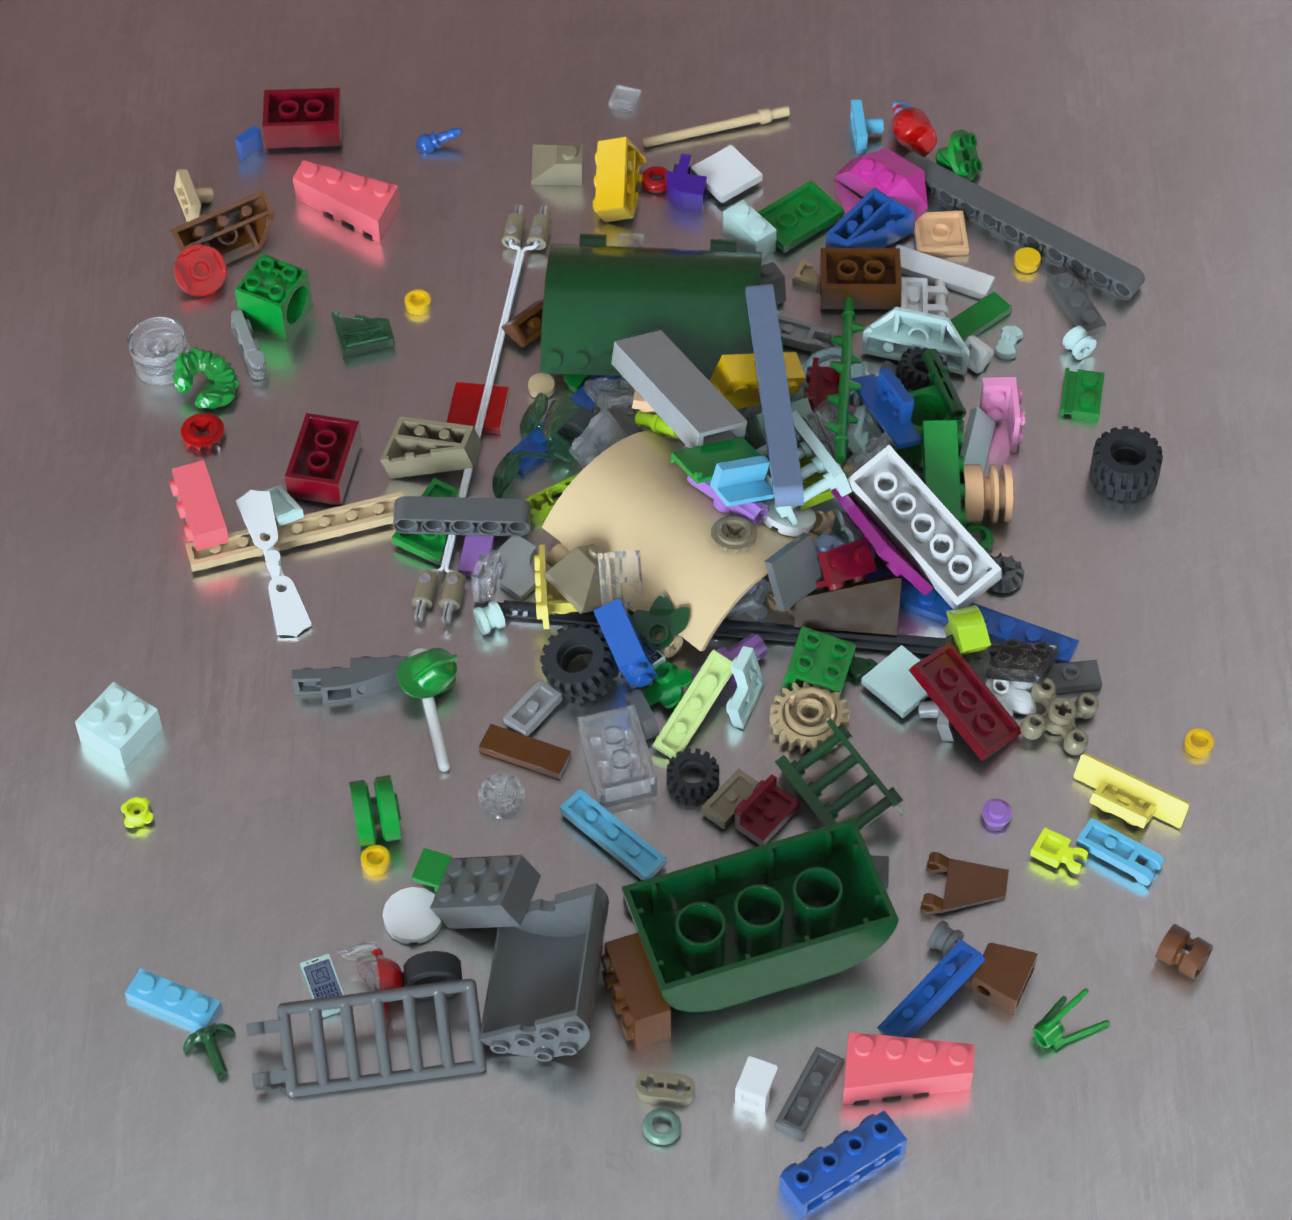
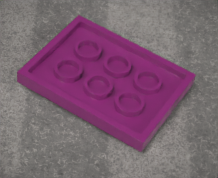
M834 488L831 493L849 514L850 520L863 532L862 535L874 546L875 552L885 562H889L886 566L895 576L899 577L902 574L926 596L933 589L927 579L850 494L842 497Z

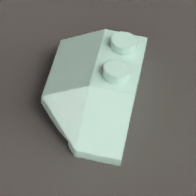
M895 307L864 329L861 353L900 361L903 352H906L909 348L914 350V347H919L921 351L923 347L936 349L938 354L943 357V361L947 362L950 372L966 375L970 351L947 317Z

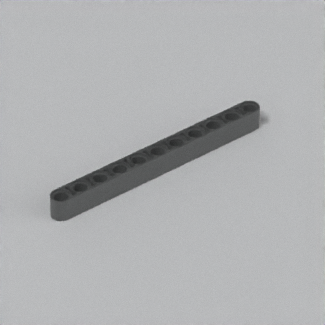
M909 152L903 157L924 170L927 199L950 211L963 210L964 218L1021 248L1030 247L1037 250L1042 259L1065 271L1071 269L1075 276L1121 300H1129L1145 282V276L1139 268L921 155Z

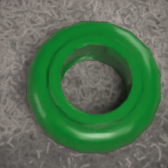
M971 524L965 527L972 537L978 536L984 540L977 543L986 553L992 548L994 536L989 528L980 524Z

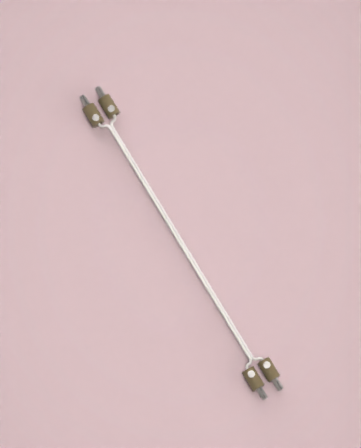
M517 204L514 213L509 214L506 220L502 244L509 249L518 250L476 420L475 430L479 438L506 334L501 326L509 321L525 252L533 249L542 250L546 247L551 227V219L548 217L549 207L546 205L545 207L542 205L539 214L534 215L532 218L527 239L528 246L523 249L520 248L526 224V219L523 216L524 206ZM473 468L464 469L458 497H466ZM448 535L441 567L433 570H422L418 573L412 597V604L416 607L413 618L416 621H422L425 609L432 607L439 576L436 573L442 572L444 568L447 574L439 601L440 607L443 608L441 621L449 623L453 611H457L460 608L466 577L459 572L449 569L456 535Z

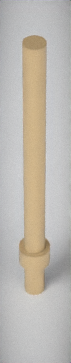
M788 106L770 110L769 108L759 109L757 113L642 138L643 148H648L760 122L761 125L771 123L772 119L790 116V110Z

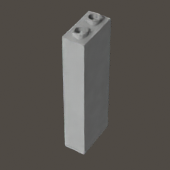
M661 330L614 341L611 364L688 448L745 437L747 420Z

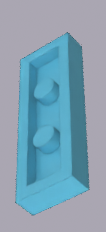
M142 968L139 969L125 992L127 999L198 1029L205 1025L213 1024L222 1009L221 1001Z

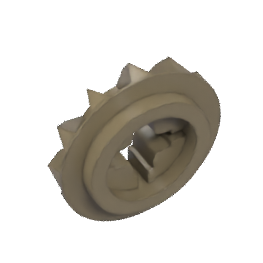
M726 516L717 520L711 528V538L714 540L715 547L721 546L724 552L731 549L736 554L739 549L748 551L750 545H755L757 530L754 524L746 518Z

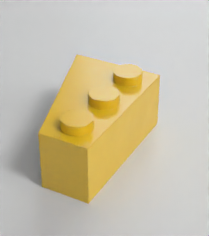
M627 137L598 141V149L595 153L597 172L594 176V186L596 188V196L593 199L594 212L604 222L634 218L639 196L638 191L635 192L636 184L642 182L643 176L639 174L640 166L646 164V157Z
M783 352L789 395H797L806 376L797 353ZM754 354L722 355L710 382L736 410L761 404Z

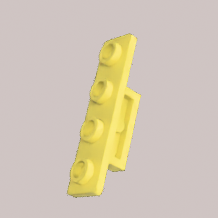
M545 544L539 545V555H534L537 620L543 619L544 629H549V614H567L569 612H577V610L544 577L547 572Z
M1086 752L1081 755L1074 774L1075 779L1096 788L1089 803L1097 806L1103 812L1112 813L1124 819L1133 826L1144 828L1154 816L1180 828L1191 805L1189 801Z

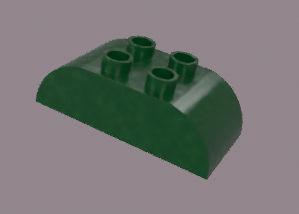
M854 818L621 887L664 1001L675 1009L689 1012L722 1009L842 972L865 960L881 948L892 936L899 920Z

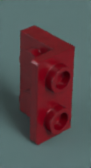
M813 357L812 367H807L806 382L810 383L809 388H804L803 399L808 398L813 416L837 417L838 406L827 401V396L839 394L840 373L832 367L820 366L819 357Z

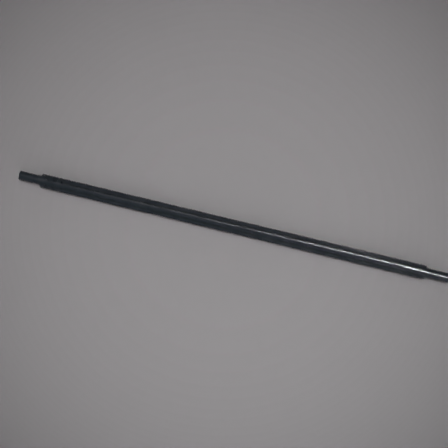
M476 600L475 608H484L488 606L490 601ZM504 600L503 603L497 602L504 617L537 620L536 603ZM578 611L567 614H549V621L599 625L593 611L582 614ZM628 611L629 615H630L631 618L633 619V618H634V612H633V611ZM724 619L713 635L746 638L753 633L755 635L758 634L763 640L796 642L801 627ZM810 628L854 643L856 648L895 651L902 645L912 653L931 654L948 642H951L955 647L954 640L948 638ZM991 645L986 650L962 656L986 659V656L1015 659L1016 647Z

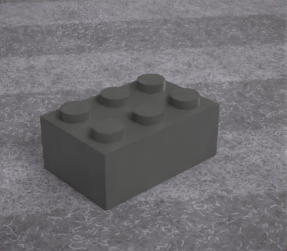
M523 855L451 858L430 909L449 929L520 927L541 875Z

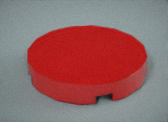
M204 244L188 246L179 254L174 264L176 283L184 292L191 296L205 297L214 294L222 287L227 275V266L223 256L218 250Z

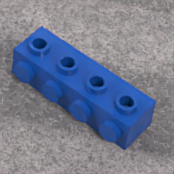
M885 1110L877 1115L870 1114L852 1131L845 1130L838 1134L834 1141L825 1148L820 1146L814 1149L807 1159L801 1163H792L787 1166L780 1175L779 1190L802 1219L903 1155L906 1151L907 1138Z

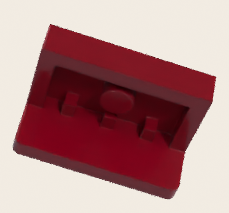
M867 538L817 553L824 580L816 582L817 588L828 586L829 591L845 587L844 581L850 580V584L867 579L866 574L877 571Z
M771 774L765 781L761 780L755 786L753 794L747 800H742L737 805L734 811L735 828L760 846L767 844L800 808V801L777 786V777Z

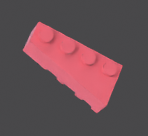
M305 160L302 161L293 176L295 197L298 201L322 213L326 211L332 214L335 220L341 223L345 221L353 225L354 230L362 234L364 232L371 234L373 239L380 243L400 208L398 185Z

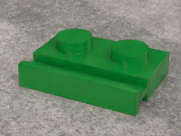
M1066 368L1059 416L1069 414L1072 415V418L1099 421L1105 373L1080 369L1075 372L1069 371L1070 368Z

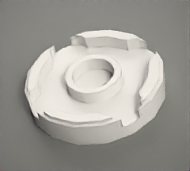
M774 499L763 501L769 508L767 516L762 520L767 527L772 528L774 526L778 528V533L792 537H798L803 532L809 534V531L813 529L816 516L811 508L800 511L798 507L792 509L798 522L792 525L787 517H780L774 506Z
M410 887L401 889L391 895L385 903L383 910L384 925L389 935L402 944H410V942L425 943L435 937L443 924V921L430 909L435 894L425 888Z

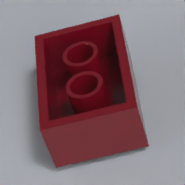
M340 88L264 90L262 128L265 148L342 146L343 107Z
M311 413L305 414L285 474L287 493L292 498L342 505L362 443L359 421Z

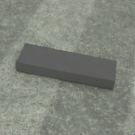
M816 1046L777 1117L775 1128L804 1140L838 1077L845 1059Z

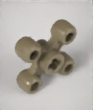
M1047 677L1037 679L1032 686L1031 696L1035 702L1044 706L1045 713L1040 715L1030 713L1026 715L1020 725L1021 734L1030 740L1039 738L1045 730L1052 734H1061L1064 739L1063 746L1067 753L1080 755L1085 751L1089 738L1087 733L1082 729H1078L1074 722L1077 718L1090 719L1095 715L1099 707L1097 697L1092 693H1082L1074 702L1067 698H1058L1056 695V685L1051 679Z

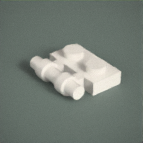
M901 277V308L948 318L949 309L946 306L948 289L946 288L945 281L938 280L935 282V286H928V278ZM928 299H933L935 304H928Z

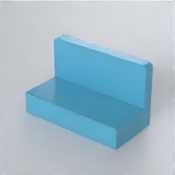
M765 455L716 464L710 486L726 506L774 498L773 490L765 481L770 464Z

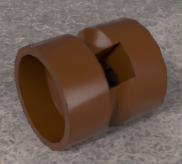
M1175 923L1163 938L1155 957L1170 967L1175 964L1178 965L1179 972L1194 980L1207 963L1214 946L1200 937L1192 939L1191 933Z

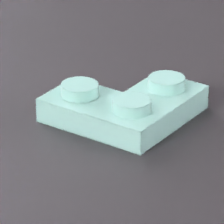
M745 646L742 647L738 657H735L732 662L731 671L735 676L737 689L733 697L729 698L726 707L732 726L744 729L765 685L754 648Z

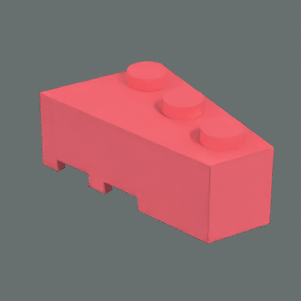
M204 460L171 469L173 480L169 481L173 497L177 496L179 502L176 503L180 519L185 518L187 524L183 526L187 541H193L196 551L229 542L226 524Z

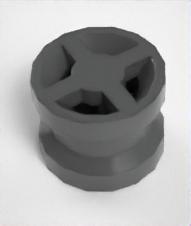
M942 920L932 931L927 946L933 950L939 949L942 951V955L945 956L960 939L963 940L964 933L960 930L949 928V924Z

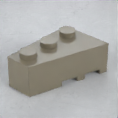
M400 416L380 461L390 479L474 468L483 444L474 426Z

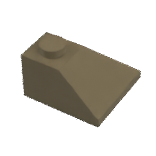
M533 144L531 185H583L584 144Z
M595 544L576 547L544 575L580 614L591 612L618 599L613 562L605 555L604 550Z

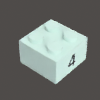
M115 682L75 721L80 741L124 769L163 729L157 708Z

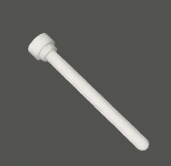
M420 648L412 650L407 654V656L409 658L418 653L427 651V649ZM433 696L422 700L438 769L441 772H446L449 770L450 765Z

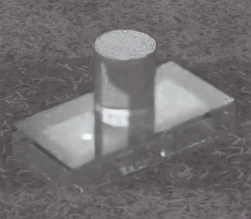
M764 578L759 580L735 604L724 619L747 613L756 622H761L768 614V609L763 603L771 585Z

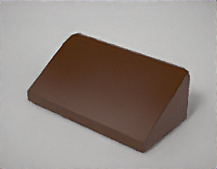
M544 299L536 301L501 326L521 347H525L541 335Z

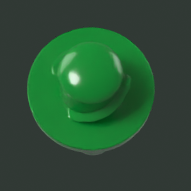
M965 130L954 131L950 136L948 147L937 150L936 164L950 171L954 170L955 174L969 181L973 180L978 173L982 172L983 168L982 162L978 158L975 134L968 133Z

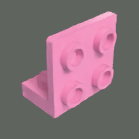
M1016 377L983 378L979 408L994 421L1007 420L1010 452L1016 453L1017 444L1022 443V426L1025 425V411L1019 407V404H1022V388H1017Z

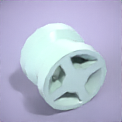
M1076 326L1065 335L1062 344L1066 349L1072 350V354L1077 360H1082L1093 352L1097 342L1092 336H1087V332L1082 326Z
M495 600L489 602L488 606L484 608L476 607L473 609L474 619L483 635L490 633L491 629L495 627L499 629L505 627L503 613Z

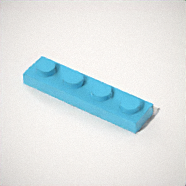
M579 789L560 806V813L642 881L652 878L667 865L666 857L582 789Z

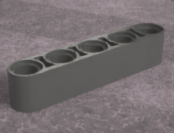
M403 496L397 498L394 502L393 527L397 532L405 534L523 536L531 530V505L524 499Z

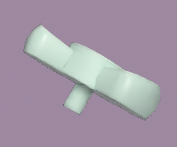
M1017 326L1003 327L998 345L994 349L995 354L1004 360L1015 358L1017 355L1015 350L1017 341L1023 338V331Z

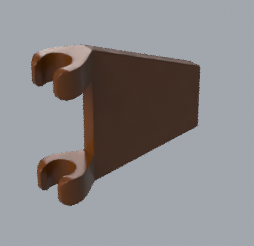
M931 852L929 854L927 870L935 873L947 872L944 899L931 893L924 894L920 908L923 913H943L1005 899L1008 869L951 859L938 852Z

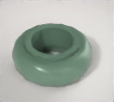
M657 1108L645 1116L642 1129L645 1137L650 1142L656 1145H667L678 1138L681 1133L682 1124L679 1116L674 1111L668 1108ZM658 1121H666L671 1125V1128L666 1132H658L653 1128V1125Z

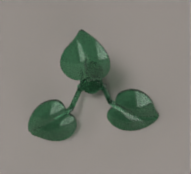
M539 392L534 398L533 403L525 410L519 426L521 433L529 434L536 425L537 428L543 431V437L548 439L545 448L549 454L517 450L514 454L508 452L499 462L493 474L492 488L496 498H502L504 491L517 475L521 466V456L545 458L551 461H555L557 457L568 464L575 459L579 445L557 432L581 410L570 397L562 395L556 400L548 412L545 426L540 422V419L548 409V398L544 393Z

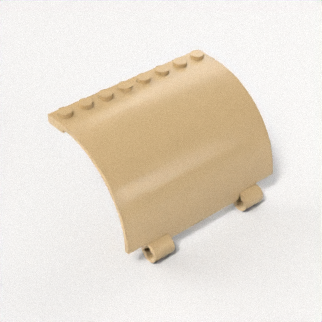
M652 430L635 433L618 441L593 459L562 493L548 514L542 528L561 542L554 546L547 555L546 563L551 567L556 565L576 547L595 544L602 548L605 555L613 562L617 597L631 611L645 610L649 612L653 602L661 594H664L672 602L675 610L681 607L689 608L690 620L686 629L674 636L673 642L669 647L659 650L666 658H671L680 650L683 638L699 651H704L711 637L735 604L759 580L768 574L764 561L796 537L782 535L778 533V528L774 526L769 528L762 521L760 525L756 526L757 537L755 545H750L748 551L739 549L735 554L734 550L729 549L724 552L721 546L715 547L714 540L711 538L713 524L720 518L737 515L733 512L724 513L718 511L712 504L713 499L687 481L688 474L677 463L670 462L672 452L683 450L684 447H687L681 439L667 434L658 435L652 432ZM809 532V534H811L812 541L814 542L819 536L812 532ZM659 633L656 636V640H662L665 633Z

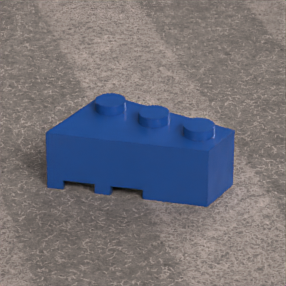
M873 188L826 233L825 248H885L914 233L915 211Z

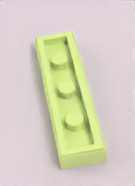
M714 649L712 650L652 745L653 748L669 758L672 756L676 758L677 752L684 751L732 675L731 666L733 661Z

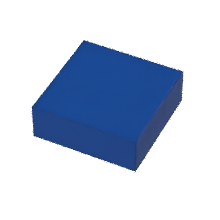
M256 126L251 127L235 138L238 157L243 161L263 148L261 131Z

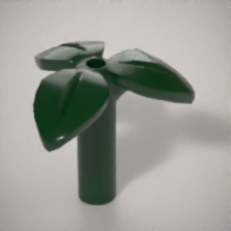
M213 1023L205 1025L189 1035L183 1045V1051L186 1055L199 1042H203L215 1074L220 1076L227 1073L228 1070L216 1041V1036H235V1030L227 1024Z

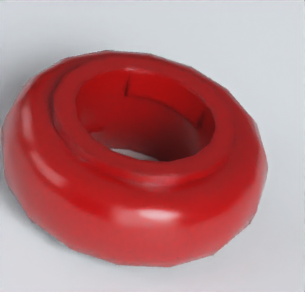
M653 166L646 169L642 173L641 184L643 188L651 193L666 191V171L668 170L661 166ZM653 178H660V179H662V180H660V181H653V180H651V179H653Z

